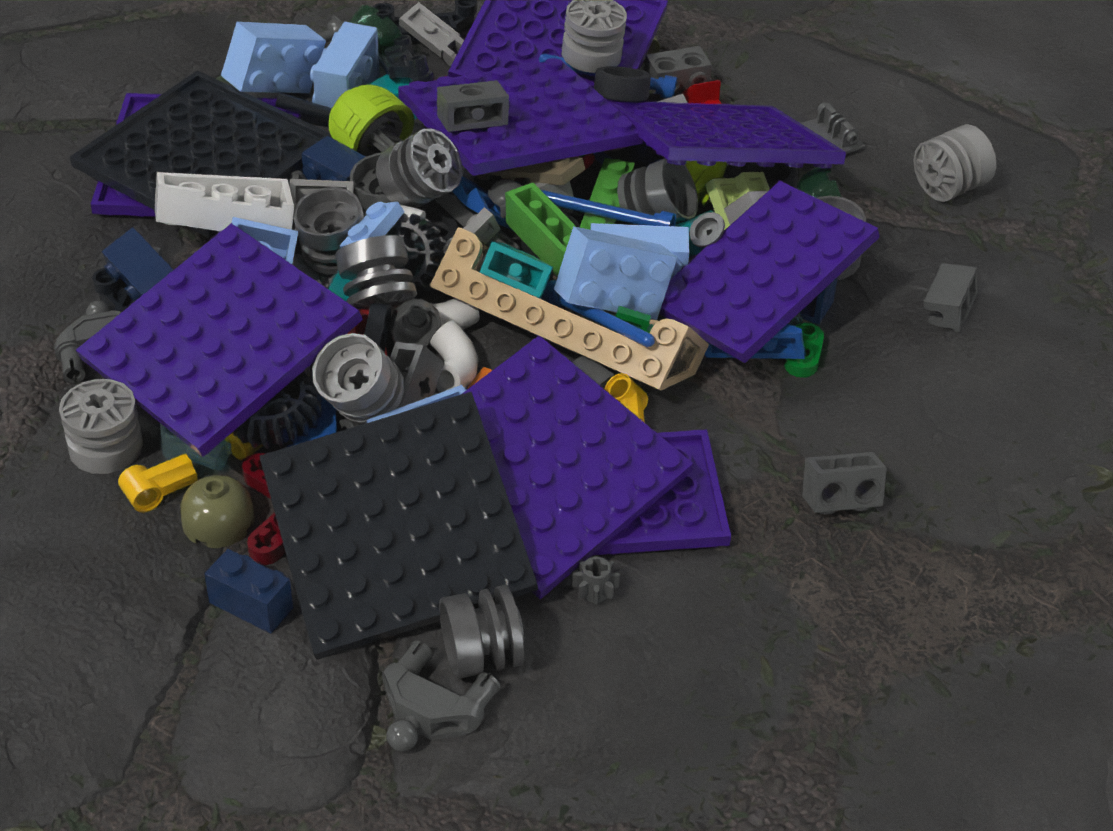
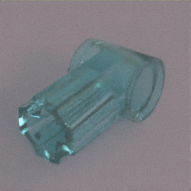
M160 423L162 454L168 460L182 454H187L191 461L215 471H221L227 464L231 453L230 442L223 440L202 457Z

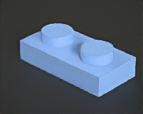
M377 202L371 205L366 211L367 215L360 223L348 231V236L341 243L340 247L342 248L353 242L370 237L386 235L404 214V210L399 202Z

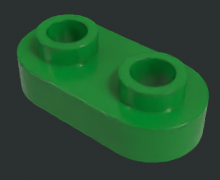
M801 323L795 327L802 329L805 359H785L784 367L789 374L795 377L806 378L817 372L824 333L818 326L812 323Z

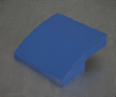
M462 176L459 185L452 190L457 198L476 213H479L485 207L494 215L499 225L514 232L506 223V217H501L500 207L494 204L488 197V190Z

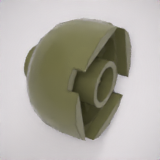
M212 475L195 481L185 492L180 504L183 532L190 541L196 543L197 539L201 542H206L207 547L210 548L231 546L243 540L247 536V529L251 526V523L254 525L255 522L250 493L239 481L230 476Z

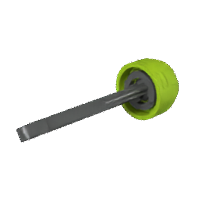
M361 85L345 91L337 99L329 115V131L332 138L366 157L382 153L392 145L404 141L411 136L414 128V115L411 109L393 93L376 85ZM453 191L434 199L463 227L466 226L467 221L473 215L478 214L463 204ZM501 230L485 245L490 247L493 241L504 243L518 250L520 249L519 245Z

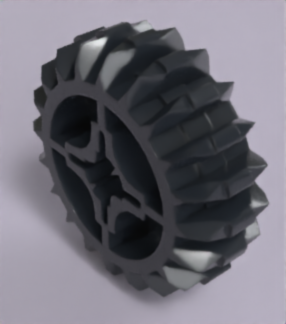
M404 213L386 235L402 237L406 252L412 254L408 255L409 261L407 264L399 269L411 271L413 279L410 283L415 285L417 292L415 298L420 299L423 296L422 288L427 292L433 291L430 284L437 272L441 259H443L446 251L440 249L447 243L445 239L438 238L440 230L435 226L431 227L432 223L426 218L420 220V216L414 213L408 217ZM411 233H417L421 237L425 250L415 248L414 240L411 239ZM423 264L421 270L415 275L416 269Z
M304 370L233 431L234 436H238L242 444L249 442L253 448L263 444L267 450L274 444H278L282 448L283 444L288 441L296 444L298 436H308L309 428L317 427V419L321 417L322 398L313 383V377H308Z

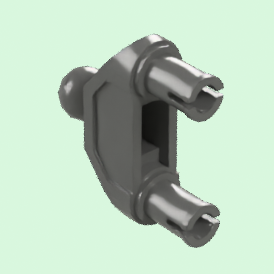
M100 300L91 302L86 308V315L74 321L57 338L54 351L57 359L62 362L63 378L65 381L74 383L73 373H76L77 382L84 379L83 360L79 357L76 349L121 313L117 310L112 311L108 303Z
M413 641L398 663L389 664L382 672L386 695L396 719L389 726L386 734L390 747L400 752L409 751L416 745L418 734L429 740L458 737L473 732L484 720L485 707L500 690L498 680L491 675L488 681L484 683L488 673H480L467 693L459 696L418 676L427 662L433 658V652L425 643L417 650L421 645V641Z

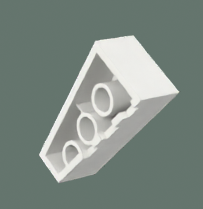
M157 172L155 194L156 222L172 226L182 225L222 231L232 223V218L236 217L292 230L294 204L287 179Z

